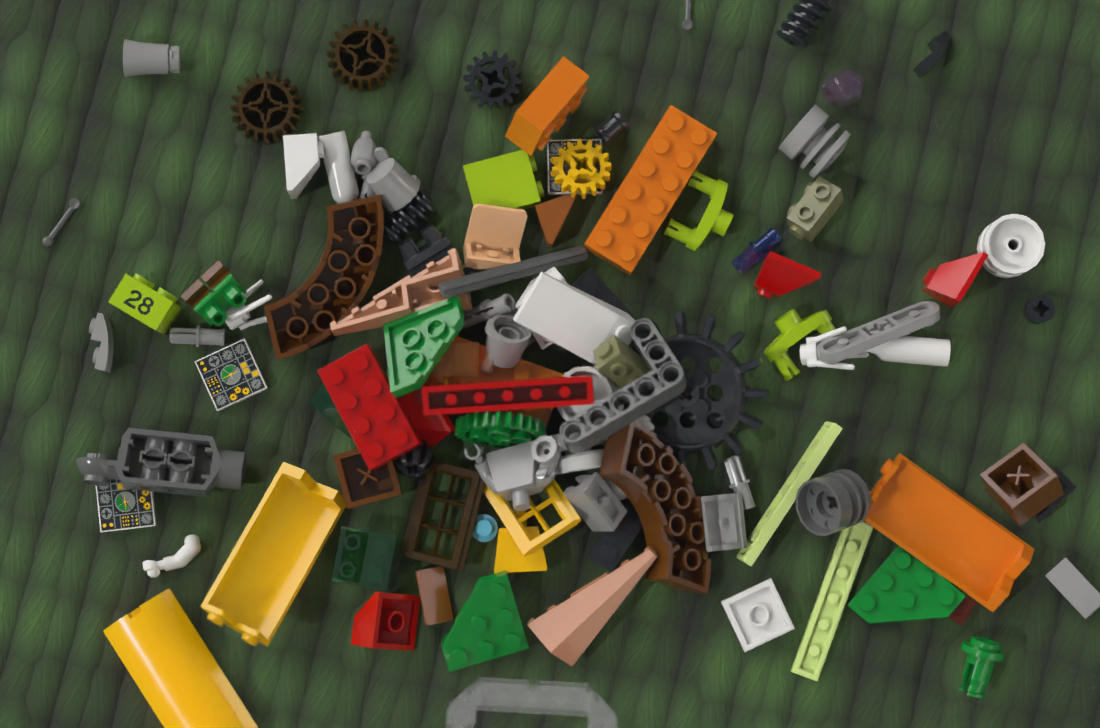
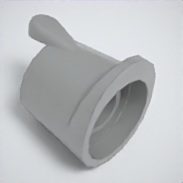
M378 147L373 155L379 163L368 173L366 182L376 195L381 196V202L387 211H397L415 197L420 187V180L416 175H410L393 158H389L387 151L383 147Z
M500 314L488 320L485 327L487 333L486 358L480 365L482 373H492L494 365L501 368H511L519 363L531 337L532 330L513 320L514 315Z

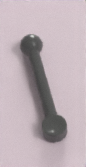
M686 0L685 20L682 22V28L685 31L691 30L693 26L690 20L691 0Z
M73 198L70 200V207L49 236L43 238L42 243L44 246L49 247L53 244V238L72 212L81 207V202L78 199Z

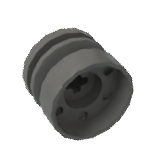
M839 469L804 482L798 489L795 499L796 511L800 521L807 530L819 536H827L863 522L868 516L871 507L870 493L866 483L858 474L847 469Z

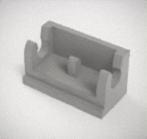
M598 472L593 473V475H580L576 477L575 480L580 485L577 487H567L563 494L593 532L614 531L627 513L625 507Z
M742 493L702 496L701 503L707 552L747 548Z

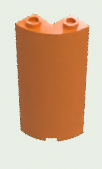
M901 453L893 461L888 459L879 471L882 473V476L871 492L869 491L871 507L864 521L991 612H994L1009 596L1014 580L1030 564L1035 549Z

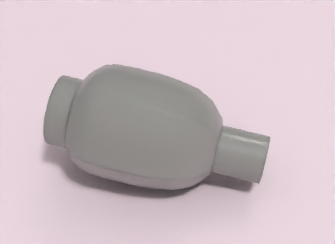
M363 131L361 133V138L354 143L351 152L350 163L355 171L362 175L368 174L377 164V159L373 155L377 146L372 140V133L370 131Z

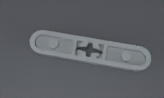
M922 301L823 340L818 344V358L830 365L837 364L844 359L862 354L866 350L901 336L909 335L911 332L921 328L932 326L940 319V307L935 302Z

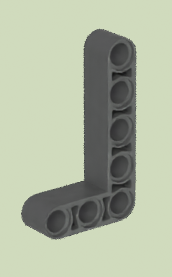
M636 320L630 327V334L635 348L651 372L564 422L560 428V435L569 451L579 453L680 395L685 390L686 379L683 369L650 320ZM642 333H650L647 338H638ZM657 354L664 355L660 360L652 359ZM670 376H678V379L674 382L666 381ZM646 390L654 391L651 396H642ZM623 404L630 405L627 410H617ZM596 419H605L601 425H593ZM572 433H581V435L577 439H569Z

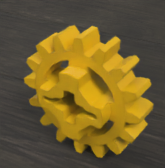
M578 139L576 146H573L569 141L567 142V150L563 148L558 149L559 157L553 158V165L555 166L552 167V175L556 176V185L562 184L561 192L564 193L567 190H571L572 198L577 193H581L582 199H585L587 192L596 196L597 187L602 190L605 189L604 181H610L609 171H611V163L607 162L609 160L608 153L601 154V145L593 148L592 140L583 145L581 139ZM596 162L599 164L600 167L599 174L597 173V169L594 168ZM564 165H567V169L569 170L567 176L565 175L563 170Z

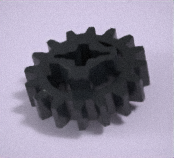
M494 50L492 56L488 57V54L484 51L483 59L480 60L474 56L473 61L475 65L466 66V70L470 75H464L463 79L466 82H470V84L464 87L465 92H473L469 98L471 101L479 99L478 107L482 108L486 103L488 104L489 111H492L494 105L498 104V107L502 110L503 102L506 101L511 105L513 104L511 96H519L520 91L515 87L522 86V80L516 78L521 75V69H513L516 66V61L514 59L508 62L507 53H504L500 58L498 57L497 50ZM487 64H494L492 67L483 68ZM505 68L510 73L511 83L503 76ZM495 75L499 83L494 82L491 86L487 78L492 79ZM475 78L482 82L481 92L475 86ZM499 92L503 93V95L499 97L492 98L493 94Z

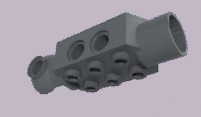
M128 428L122 436L117 461L106 454L88 453L86 457L77 458L76 465L79 472L84 476L83 482L90 485L107 486L109 479L121 480L125 489L209 497L214 488L242 490L246 471V452L217 449L213 436Z

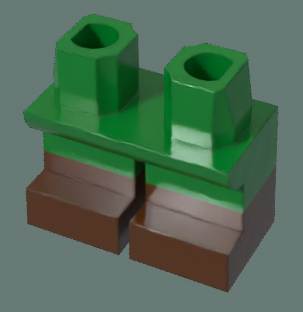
M218 260L201 276L214 291L213 293L198 279L180 296L210 326L214 324L220 327L226 321L227 315L225 312L230 307L240 308L247 301L244 295L247 291Z

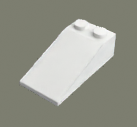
M542 271L513 318L515 322L593 364L596 363L593 350L613 335L629 346L632 341L630 327L635 322L628 313Z

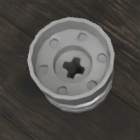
M816 104L778 148L791 160L801 152L806 155L800 166L802 169L812 160L816 164L809 172L812 178L828 169L845 149L847 140L851 136L847 130L838 139L834 136V133L841 126L839 123L826 130L824 125L829 115Z

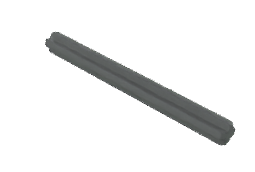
M580 245L444 281L439 284V293L443 298H449L541 273V271L546 272L553 266L557 269L583 262L588 258L587 249Z

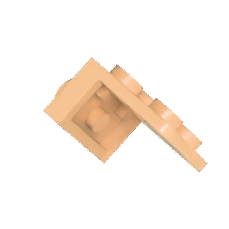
M475 204L472 209L463 246L465 267L475 270H489L520 262L519 247L527 220V212L522 209Z

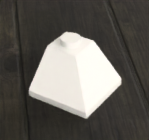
M316 133L283 136L287 191L291 199L298 198L319 168L320 157H325L324 142L318 141Z

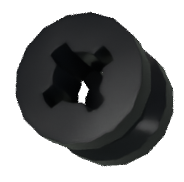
M1044 295L1035 296L1025 303L1023 308L1024 317L1032 324L1044 323L1050 320L1055 313L1054 302Z

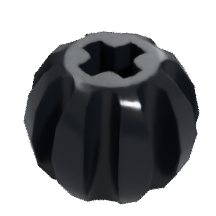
M422 440L423 444L393 460L395 469L399 474L407 476V478L422 477L431 469L434 456L431 446L425 440Z

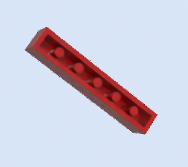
M592 375L424 385L422 387L424 415L594 404Z

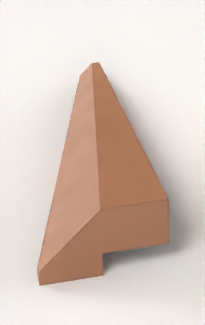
M456 248L449 250L448 255L436 263L431 261L426 264L427 268L413 277L408 275L373 297L372 302L362 308L355 307L351 310L352 314L339 322L332 321L330 323L332 333L338 336L383 327V324L449 299L443 298L440 295L439 284L465 276ZM470 292L457 295L462 301L463 311L471 310Z
M648 546L644 549V553L631 561L627 559L621 563V567L609 574L607 572L573 592L566 601L557 606L555 604L552 605L546 613L536 619L531 618L527 622L528 627L550 653L573 666L657 558L656 551Z

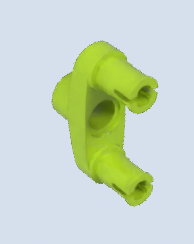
M697 170L694 171L688 186L710 195L709 198L711 199L698 227L691 229L671 219L669 227L666 228L664 235L685 243V247L696 251L701 246L710 231L724 237L734 217V214L721 209L728 183L721 179L716 181Z
M792 309L774 322L781 334L766 348L764 354L770 362H774L785 381L793 378L792 375L796 376L800 373V370L787 354L788 348L813 330H817L821 335L836 329L831 322L832 317L826 309L803 319L800 318L795 309Z

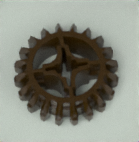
M363 19L362 26L360 27L357 21L353 20V28L350 30L346 24L342 25L345 32L343 35L335 31L334 36L338 39V42L334 40L329 41V46L335 50L326 52L327 57L333 58L327 62L329 68H335L331 72L333 78L341 76L338 81L341 86L349 81L348 90L353 91L357 84L359 93L364 92V86L368 85L370 92H374L373 84L378 83L379 87L383 88L385 86L382 81L383 78L388 81L393 79L388 71H398V67L391 62L400 61L399 55L392 54L399 50L398 44H392L395 41L393 34L386 36L388 33L387 27H383L378 31L379 23L376 21L373 22L370 28L367 19ZM366 36L359 45H347L355 38ZM375 39L385 48V60L372 52ZM367 50L369 58L367 60L364 58V61H360L358 54L360 52L362 54V51ZM342 53L347 54L349 58L354 60L352 74L342 65ZM368 67H380L379 70L371 75L360 76L363 75V72Z
M265 71L264 79H261L258 73H254L256 81L251 82L246 77L244 81L247 87L244 88L241 85L236 87L241 95H232V100L238 104L230 105V110L239 113L234 114L231 119L233 122H240L236 129L239 132L245 130L243 136L246 139L251 138L254 134L253 142L256 144L260 142L262 137L265 145H270L271 137L274 138L276 144H279L281 142L279 135H289L287 132L289 128L295 132L298 130L293 122H302L303 120L300 115L296 114L304 111V106L297 104L303 100V97L298 94L294 95L297 93L298 87L296 85L289 87L291 81L288 77L280 83V73H276L273 80L269 71ZM272 88L284 93L288 98L289 104L274 101ZM262 90L261 97L257 101L247 104L254 93ZM269 100V103L273 108L268 110L266 117L264 111L261 108H266V103H268ZM246 113L261 116L263 129L249 123ZM287 113L285 119L279 125L273 127L275 117Z

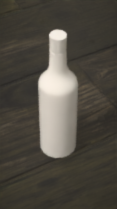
M345 131L319 136V141L324 142L325 157L323 159L334 201L341 203L357 199L359 188L354 167L350 163L351 155Z
M901 336L864 352H871L887 362L947 367L950 360L951 344L950 340Z

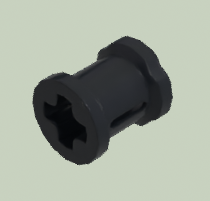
M614 111L611 118L600 126L596 125L594 130L606 146L609 147L614 138L623 131L627 133L630 128L621 115Z

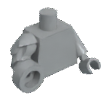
M541 436L535 441L486 453V458L482 457L484 448L481 443H474L478 450L477 455L472 454L468 446L464 450L465 456L468 459L476 461L475 467L484 483L494 494L502 496L507 501L513 500V509L516 511L529 509V496L541 493L553 481L558 472L556 467L561 454L559 443L550 436Z

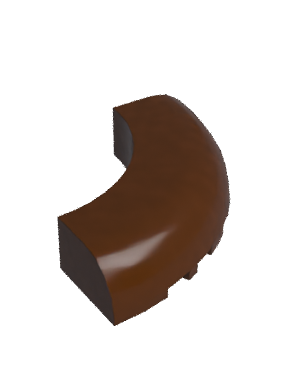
M380 195L326 206L328 235L324 252L317 267L310 277L295 291L281 299L264 305L276 360L296 355L326 339L332 334L330 323L332 321L339 322L352 314L351 310L357 307L364 298L373 281L382 251L384 221Z
M634 421L608 437L599 475L618 486L629 498L641 520L647 547L649 546L656 551L657 558L647 569L645 579L684 592L708 594L711 559H708L701 498L696 496L691 485L693 479L684 464H679L673 456V450L669 445L665 446L656 438L657 434Z

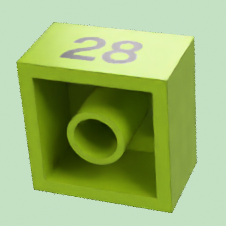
M135 273L133 278L125 274L108 302L152 329L166 335L182 309L181 306L176 304L178 298L160 287L157 292L154 291L153 287L155 284Z

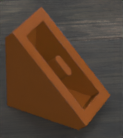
M571 194L535 205V211L547 246L553 247L576 201V196L572 198Z

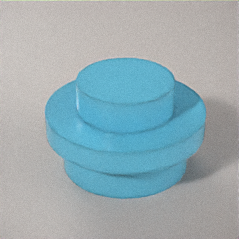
M486 514L477 516L473 537L481 542L492 540L498 531L496 520Z

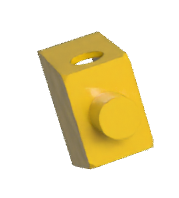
M526 510L514 511L518 518L526 514ZM527 519L522 522L532 540L540 535L538 526L527 527ZM499 528L494 573L505 570L507 573L547 571L543 547L525 557L507 528Z

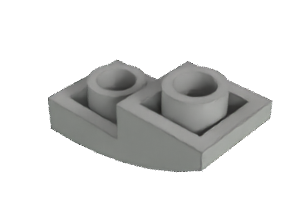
M97 313V317L92 318L89 326V334H92L91 339L101 342L100 347H96L93 354V363H96L94 369L110 373L114 352L112 327L107 315Z
M1066 557L1045 575L1085 619L1100 608V593Z

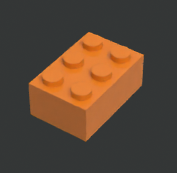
M563 56L516 111L505 137L530 156H532L537 148L542 151L550 141V135L554 131L558 132L564 125L569 112L573 114L581 104V99L588 90L585 85L590 76Z

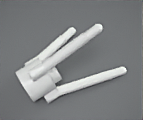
M259 280L246 290L245 297L248 298L263 285V280ZM267 295L247 306L243 304L240 308L230 307L225 312L227 315L226 324L231 330L239 327L242 331L249 326L267 322L266 316L248 321L247 319L250 318L249 311L271 300L272 296Z
M841 327L816 337H807L806 343L800 345L802 365H807V367L854 370L855 366L853 364L837 363L830 365L818 358V342L846 332L847 328ZM863 352L849 358H866L869 356V353Z

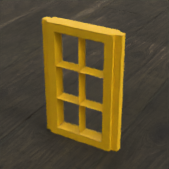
M555 479L543 489L549 499L535 506L529 497L531 510L519 518L508 501L502 496L494 494L485 484L484 493L525 557L533 554L581 521ZM552 503L563 520L549 528L539 511ZM535 515L545 532L532 540L522 522Z

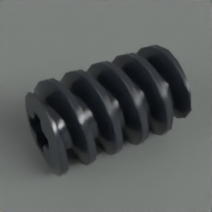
M799 0L800 3H796L793 6L794 12H789L787 15L788 21L782 22V30L776 31L777 36L792 46L807 48L808 44L804 41V37L813 39L814 35L810 32V28L815 30L820 28L815 22L816 19L820 21L826 20V17L821 13L822 10L829 13L832 11L831 7L827 4L828 0Z
M419 190V195L416 194L411 202L402 207L403 210L393 211L395 218L389 215L385 216L387 225H384L383 234L395 246L396 242L402 243L405 241V234L412 238L414 237L412 227L419 230L422 229L419 222L420 219L426 222L430 221L428 212L435 215L438 214L435 206Z

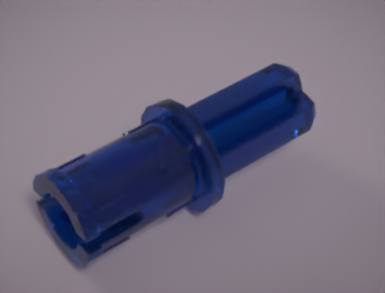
M770 228L758 240L749 243V247L732 261L733 267L739 273H744L759 259H765V254L778 243H781L782 238L780 236L777 237L779 235L777 231Z

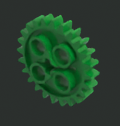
M486 411L485 414L475 412V415L466 414V417L460 416V419H456L455 435H457V438L462 439V441H470V444L478 442L482 445H490V447L507 448L535 441L541 436H546V425L544 421H539V418L532 419V416L523 417L522 414L512 415L511 412Z

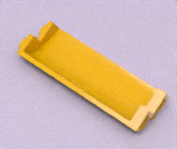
M283 462L200 606L209 613L207 619L219 626H222L224 623L243 634L241 639L253 646L260 643L268 647L346 507L345 498L338 490L315 482L306 470Z
M170 588L140 605L139 608L126 614L103 630L164 728H258Z

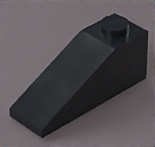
M629 498L623 505L627 513L614 531L604 532L588 554L591 559L609 572H612L643 527L639 515Z

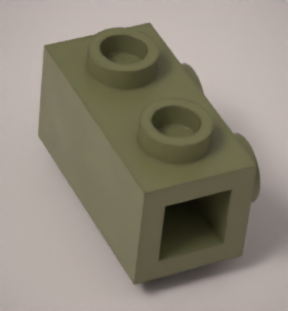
M821 176L814 183H809L804 190L801 200L798 203H794L788 210L786 218L790 228L789 231L798 239L802 240L805 238L812 242L843 203L842 190Z
M615 335L593 350L596 370L601 376L609 377L619 390L651 372L642 357Z

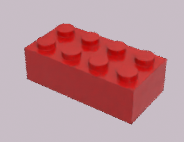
M365 344L317 370L369 470H376L423 444L399 397L396 398L390 392L389 378L372 346Z

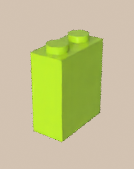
M523 150L463 165L473 206L475 204H486L524 210L541 204L540 198L545 197L541 181L535 182L533 172L537 171L534 155L528 156Z

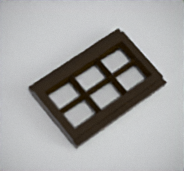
M433 461L431 469L419 479L401 556L464 571L485 488V483L478 472ZM437 472L451 475L446 497L432 494ZM456 477L471 480L465 502L451 499ZM430 500L444 503L439 525L425 522ZM449 504L464 508L458 530L444 527ZM423 528L437 531L432 553L418 550ZM442 533L457 536L451 558L437 554Z

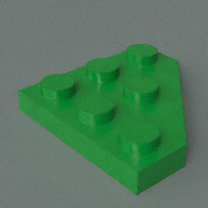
M457 295L383 324L390 392L396 398L420 389L465 324L462 301Z
M898 545L847 606L868 624L945 619L954 612L966 596L940 574Z
M506 570L478 579L467 602L465 601L458 613L454 625L441 642L449 672L529 649Z

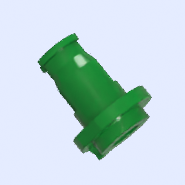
M971 636L970 640L962 641L961 649L968 653L962 673V685L958 688L959 691H968L967 695L976 698L986 697L984 692L990 682L995 661H1003L1005 651L1000 649V643L991 640L989 637L984 638L980 636Z

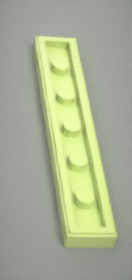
M825 421L748 537L747 548H741L736 558L752 567L794 503L798 489L804 482L810 479L843 429L836 423Z
M861 522L841 530L791 672L818 682L873 529L870 524Z

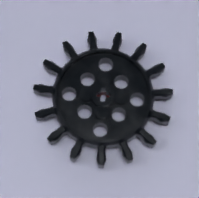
M681 311L675 314L676 335L664 338L658 325L653 320L651 322L655 325L681 365L686 379V388L691 387L693 391L690 396L686 397L684 395L685 389L680 395L647 413L646 416L651 419L650 422L654 425L652 432L657 434L656 438L665 446L669 445L671 448L677 449L676 459L679 464L683 463L686 467L687 452L701 449L704 462L708 469L711 470L717 466V459L712 445L724 440L737 455L745 450L742 443L731 432L738 422L753 429L759 430L762 427L763 421L745 413L744 410L747 398H767L770 395V390L761 387L747 388L744 373L757 369L764 362L762 357L752 358L743 364L739 363L732 350L742 342L745 335L742 331L732 335L729 341L723 345L712 338L717 316H708L704 322L702 334L688 333L687 318L685 312ZM630 342L629 347L640 355L634 343ZM657 354L652 359L656 360L658 356L664 357V355ZM684 357H691L695 361L694 371L684 369L682 365ZM712 357H717L722 361L723 369L720 372L711 369L709 363ZM670 376L666 381L674 382L678 379V376ZM712 385H718L722 388L723 396L721 399H714L710 395V387ZM646 390L642 396H651L654 391ZM624 404L623 410L629 408L630 405ZM658 411L667 414V425H660L656 421L655 416ZM684 412H691L695 416V425L688 426L683 422L682 416ZM716 412L722 416V426L717 427L711 424V413Z

